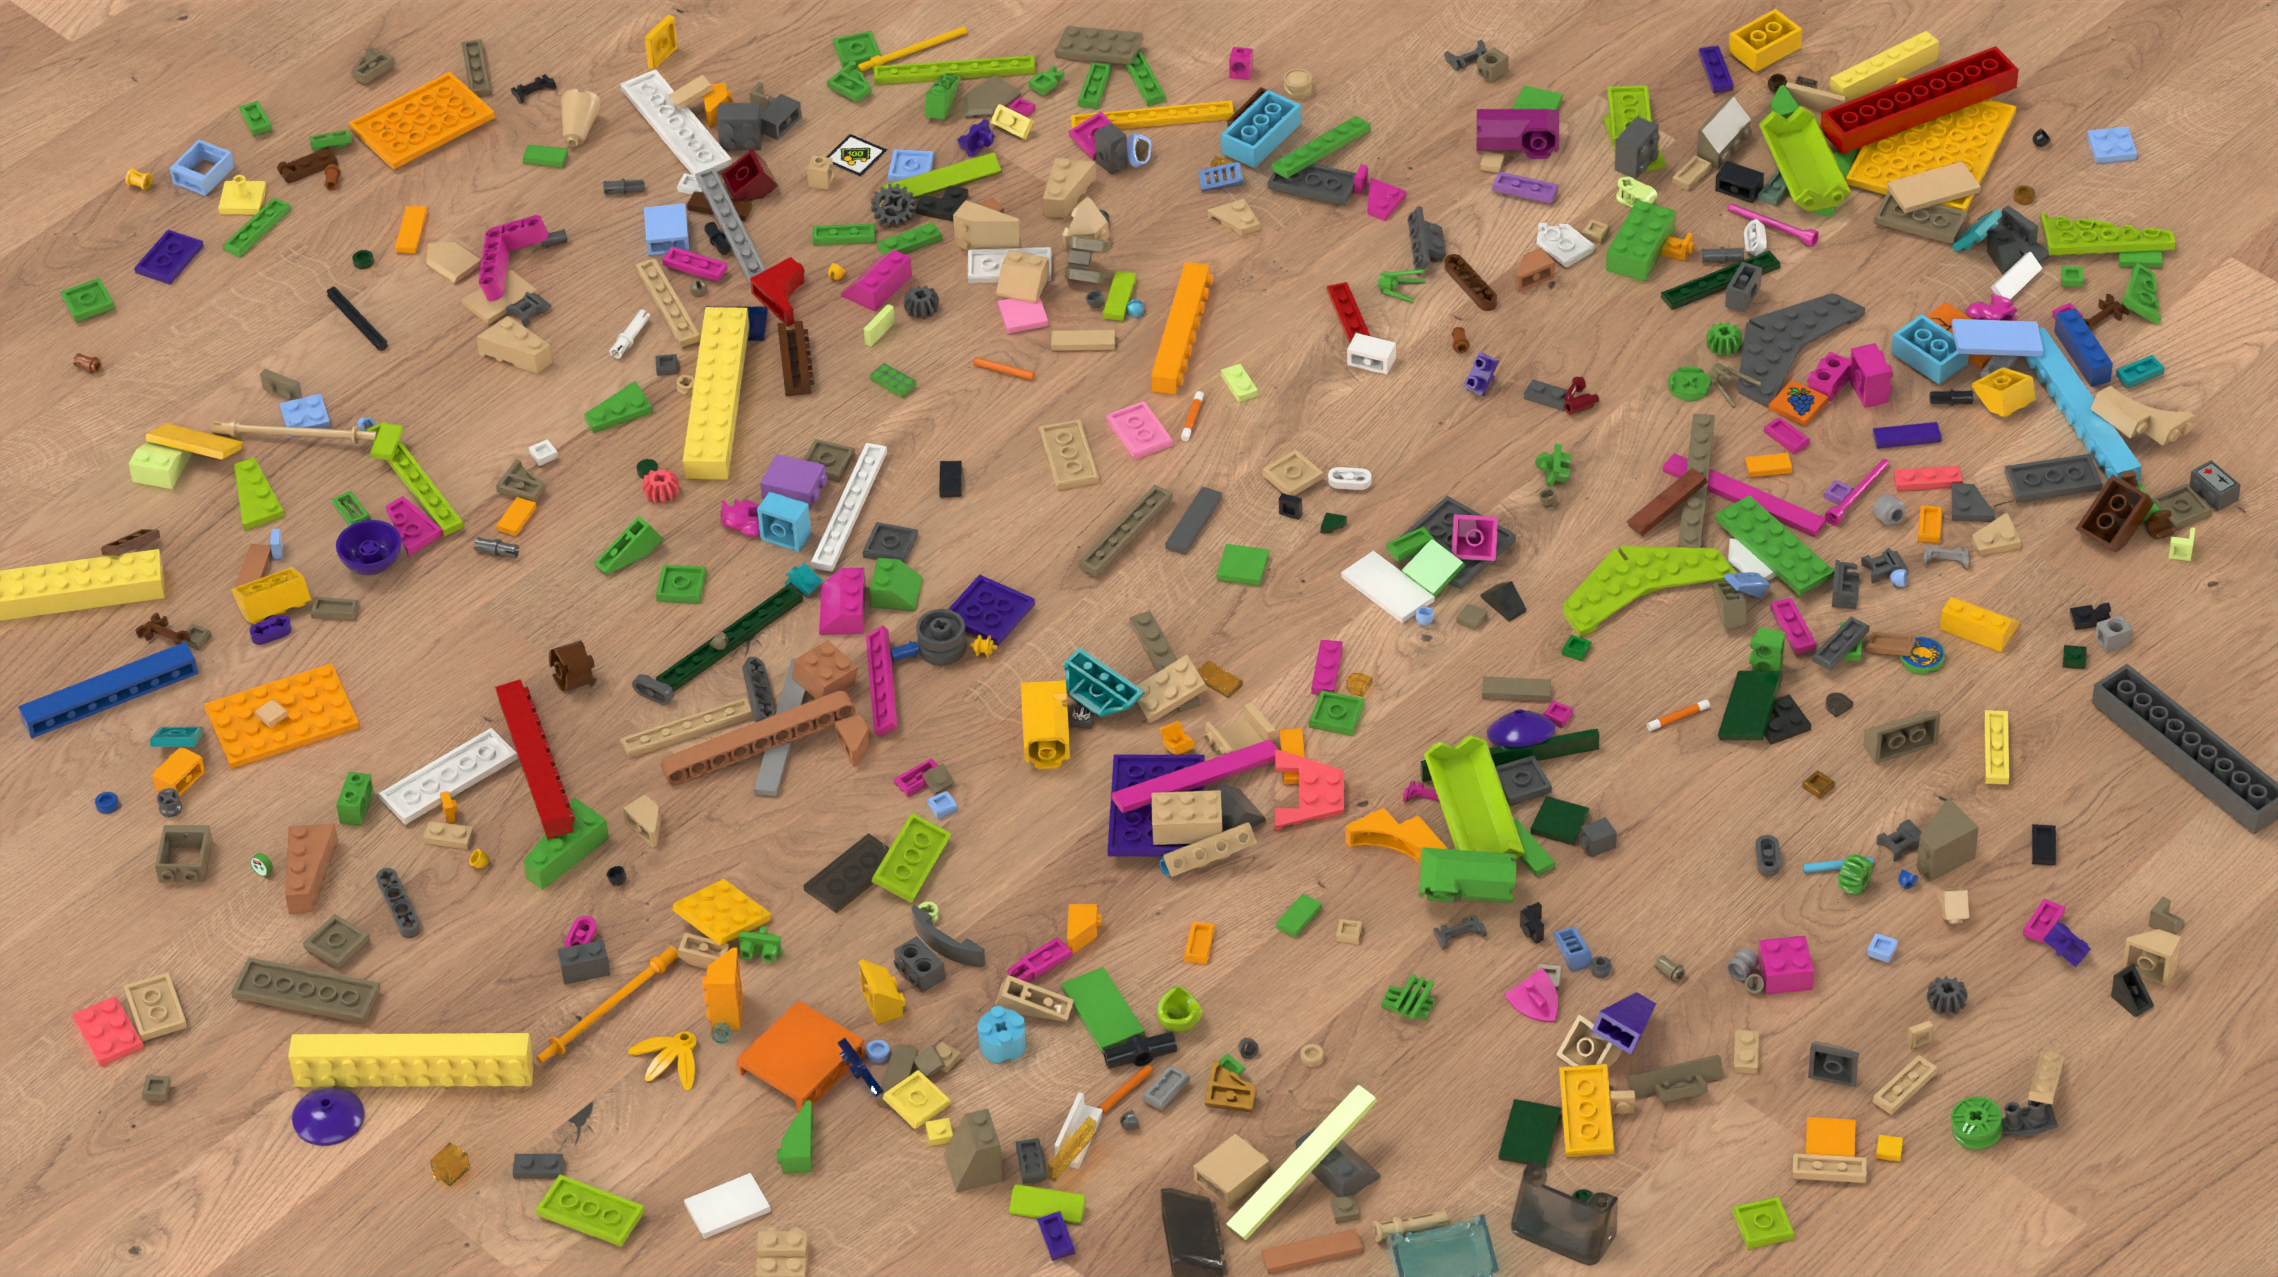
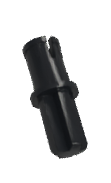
M708 222L704 226V231L709 236L710 243L717 248L719 253L727 255L731 248L725 240V234L718 229L715 222Z
M1950 389V391H1931L1929 401L1931 404H1950V406H1953V404H1973V391H1953V389Z

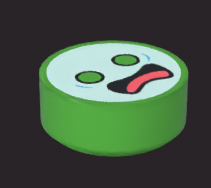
M257 853L250 859L253 870L260 876L264 877L273 870L271 860L263 853Z

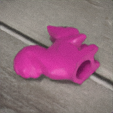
M1991 294V305L1983 302H1974L1966 309V315L1976 320L2018 321L2014 318V314L2018 309L2011 307L2014 303L2006 297Z
M735 499L734 506L728 507L726 501L722 500L720 511L721 526L739 530L749 537L760 536L759 520L757 517H753L758 516L757 508L759 504L750 500H743L740 503L738 499Z

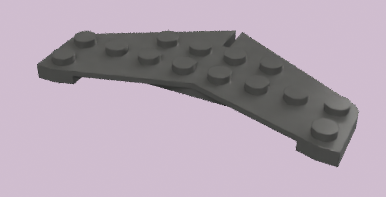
M1831 293L1749 319V323L1746 322L1739 372L1760 381L1762 385L1758 386L1739 378L1737 389L1739 394L1769 408V403L1779 394V390L1796 355L1812 341L1845 323L1852 324L1858 321L1865 314V308L1838 294Z

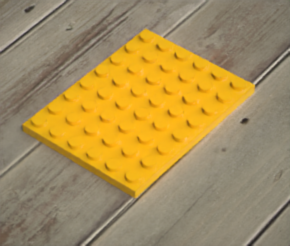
M1899 77L1896 84L1907 79ZM1987 99L1863 146L1846 177V182L1850 186L1886 195L1889 191L1887 189V182L1963 161L1980 185L2016 113V106ZM1975 194L1939 205L1967 211Z

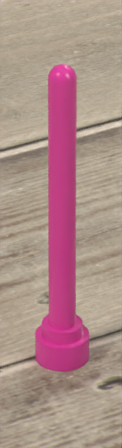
M1734 204L1727 206L1729 212L1751 220H1759L1764 225L1799 237L1805 245L1814 247L1818 241L1819 232L1816 230H1801Z
M1887 459L1881 460L1839 506L1831 507L1825 513L1826 521L1833 526L1839 525L1844 519L1845 511L1889 466V461Z

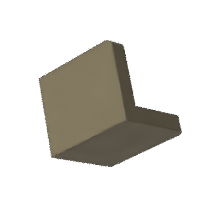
M758 82L750 92V102L760 103V112L772 100L776 99L764 94L762 82Z
M2162 896L2151 910L2149 927L2177 935L2184 926L2185 921L2169 913L2171 900Z

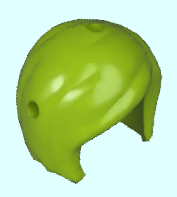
M1177 985L1170 988L1160 998L1157 1005L1160 1024L1168 1031L1176 1033L1191 1030L1198 1023L1203 1013L1196 998L1190 992Z

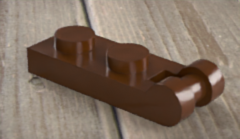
M327 147L289 163L281 162L278 164L277 170L283 175V179L287 183H292L323 171L330 164L338 165V161L330 148Z

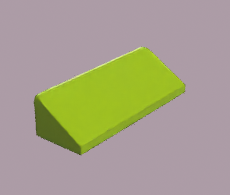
M1015 1184L1009 1214L1040 1218L1060 1211L1065 1223L1081 1225L1086 1207L1085 1195Z

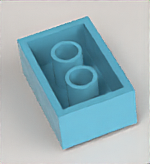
M1923 314L1893 334L1891 353L1937 384H1941L1968 364L1969 354L1957 353L1954 335Z

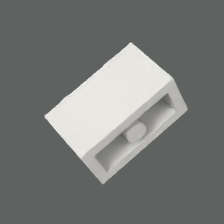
M1358 333L1355 334L1347 349V365L1388 375L1396 360L1395 342Z

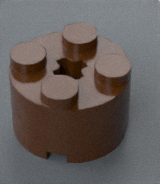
M581 640L556 647L549 651L550 667L554 666L556 671L552 675L561 691H569L594 682L591 668L595 667L594 660L591 655H587L584 643Z

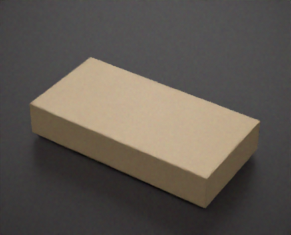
M701 75L668 96L677 109L681 110L713 91V88L705 76Z
M1694 156L1672 177L1671 183L1689 191L1712 170V163Z

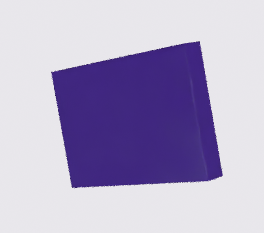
M167 230L134 267L135 273L171 284L204 247L203 241Z

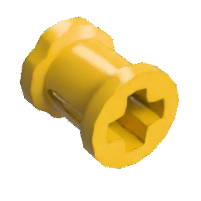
M134 168L128 170L125 178L128 186H139L142 190H149L153 180L151 173H141Z

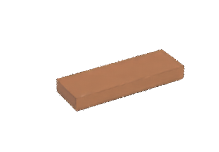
M250 544L235 587L264 577L272 555L270 545Z

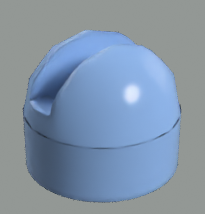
M363 417L358 420L357 425L360 431H366L365 428L368 429L374 426L375 421L370 417Z
M1906 569L1894 570L1891 573L1890 579L1894 586L1906 587Z
M1419 607L1416 610V620L1420 625L1427 626L1432 622L1434 617L1433 609Z

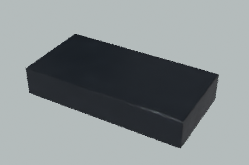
M940 461V497H960L962 492V461Z
M2032 824V864L2056 865V825Z

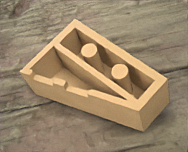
M1055 157L1043 196L1044 217L1065 219L1077 204L1078 198L1081 195L1084 196L1091 183L1094 184L1097 180L1095 161Z

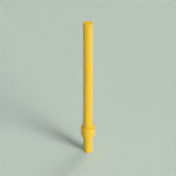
M963 26L886 55L871 57L869 61L858 64L857 69L859 72L874 68V66H883L884 63L967 34V29Z

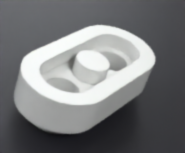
M1752 220L1744 230L1745 250L1753 256L1763 253L1766 249L1765 225L1759 220Z
M1336 467L1329 471L1328 483L1331 487L1337 489L1364 490L1371 486L1372 476L1366 469Z

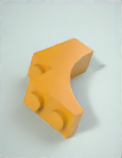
M1384 807L1345 826V842L1350 847L1373 845L1391 848L1406 854L1419 864L1422 847L1448 849L1419 815L1398 824Z

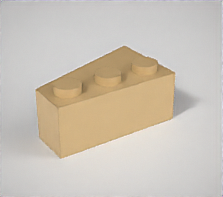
M509 316L476 337L479 356L486 357L488 355L495 357L498 362L503 363V361L513 363L514 367L536 374L553 363L550 344Z

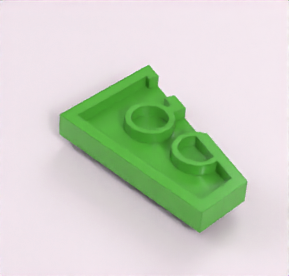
M635 380L585 413L584 416L592 433H596L652 413V406Z

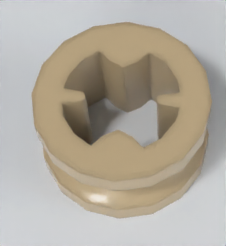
M690 375L680 376L677 379L678 393L682 395L693 393L694 377Z

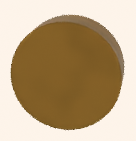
M2026 185L2018 186L2014 190L2013 198L2018 204L2028 205L2034 201L2035 191Z

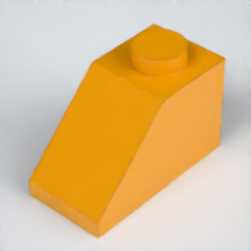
M726 82L711 84L713 91L703 96L708 127H712L717 123L719 103L732 102L731 90H727Z
M1069 904L1067 946L1073 955L1097 938V928H1102V914H1097V904Z

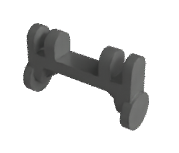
M1478 40L1475 51L1461 56H1455L1447 51L1444 53L1446 62L1450 63L1453 69L1457 71L1459 66L1461 69L1466 68V62L1477 59L1486 53L1487 49L1483 40Z
M1473 915L1471 916V921L1468 918L1462 919L1463 924L1451 928L1443 925L1441 926V931L1438 928H1434L1433 932L1440 948L1444 950L1447 948L1446 944L1450 938L1471 931L1480 934L1482 937L1486 936L1484 924L1480 923L1477 917Z

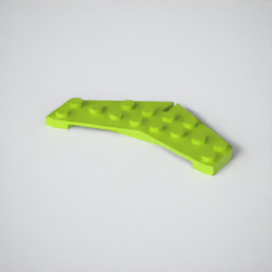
M1619 546V552L1614 548L1564 602L1563 615L1578 636L1583 637L1598 629L1599 623L1636 598L1668 587L1710 581H1726L1724 576L1736 573V571L1722 553L1715 548Z

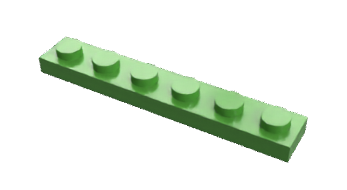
M1354 116L1272 163V171L1285 178H1289L1369 132L1371 124Z

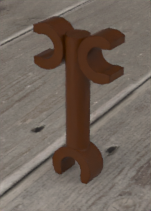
M2107 294L2105 301L2099 299L2098 307L2102 311L2090 319L2083 320L2091 332H2093V326L2114 313L2116 320L2121 321L2122 314L2124 313L2128 316L2130 310L2118 301L2114 302V297L2111 294Z
M159 613L151 616V622L148 621L145 625H141L135 630L138 638L144 635L145 641L153 638V632L173 640L175 646L181 644V640H191L187 631L175 632L165 628L169 622L166 616L160 618Z

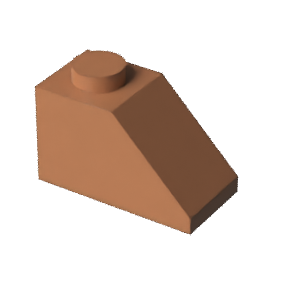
M1542 248L1523 255L1517 272L1516 290L1518 293L1554 278L1555 262Z
M860 713L835 721L836 738L853 767L859 764L870 744L869 734L871 733V727L867 720H863Z

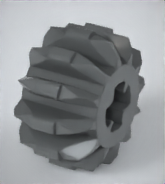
M918 285L917 288H910V291L905 292L903 304L905 311H907L909 316H914L915 319L919 317L925 319L926 316L932 317L933 313L938 312L939 296L934 291V288L928 289L927 285L924 287Z
M1946 975L1944 979L1937 977L1935 982H1930L1926 998L1930 1009H1937L1938 1014L1946 1012L1948 1016L1950 1012L1958 1014L1960 1009H1964L1968 992L1965 989L1964 982H1957L1956 977L1948 979Z

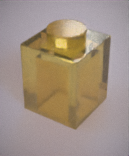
M450 1142L430 1160L433 1177L438 1182H444L450 1187L470 1169L468 1154Z

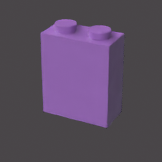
M776 454L760 483L762 499H765L767 494L772 492L807 503L809 509H811L814 502L818 501L822 487H825L828 481V475L825 474V465Z

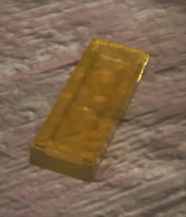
M1088 1117L1048 1164V1180L1056 1182L1095 1136L1096 1120Z

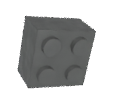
M719 103L717 127L720 146L724 150H761L763 131L760 103Z
M1637 116L1617 137L1615 171L1637 179L1641 173L1647 170L1652 161H1656L1659 155L1658 141L1660 139L1658 124Z

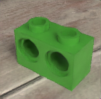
M1759 627L1757 635L1752 636L1750 649H1754L1751 651L1749 664L1753 665L1752 671H1781L1784 662L1786 632Z
M348 772L336 804L341 824L362 826L374 794L371 774Z

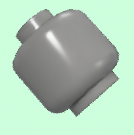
M1884 494L1875 501L1873 512L1875 517L1885 525L1894 526L1904 519L1906 507L1896 496Z

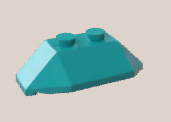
M1080 647L1064 662L1067 696L1099 718L1130 709L1145 694L1138 686Z

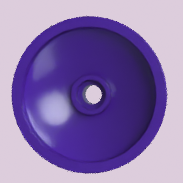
M1518 709L1495 720L1487 729V738L1492 743L1500 746H1530L1551 738L1555 733V724L1544 715Z
M325 1087L308 1093L296 1104L292 1114V1123L297 1135L304 1141L319 1146L335 1145L346 1141L360 1129L364 1120V1108L358 1096L347 1089L339 1087Z

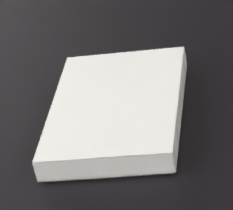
M751 1173L684 1200L689 1214L704 1239L771 1212L770 1205Z

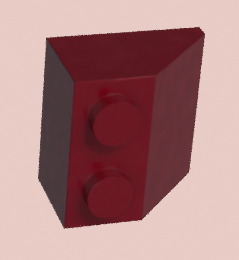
M753 149L721 173L729 192L735 200L762 199L778 187L768 165Z

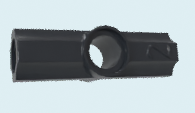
M1173 1032L1148 1038L1138 1034L1129 1038L1127 1043L1103 1049V1056L1107 1069L1134 1063L1136 1066H1145L1154 1057L1177 1052V1045Z

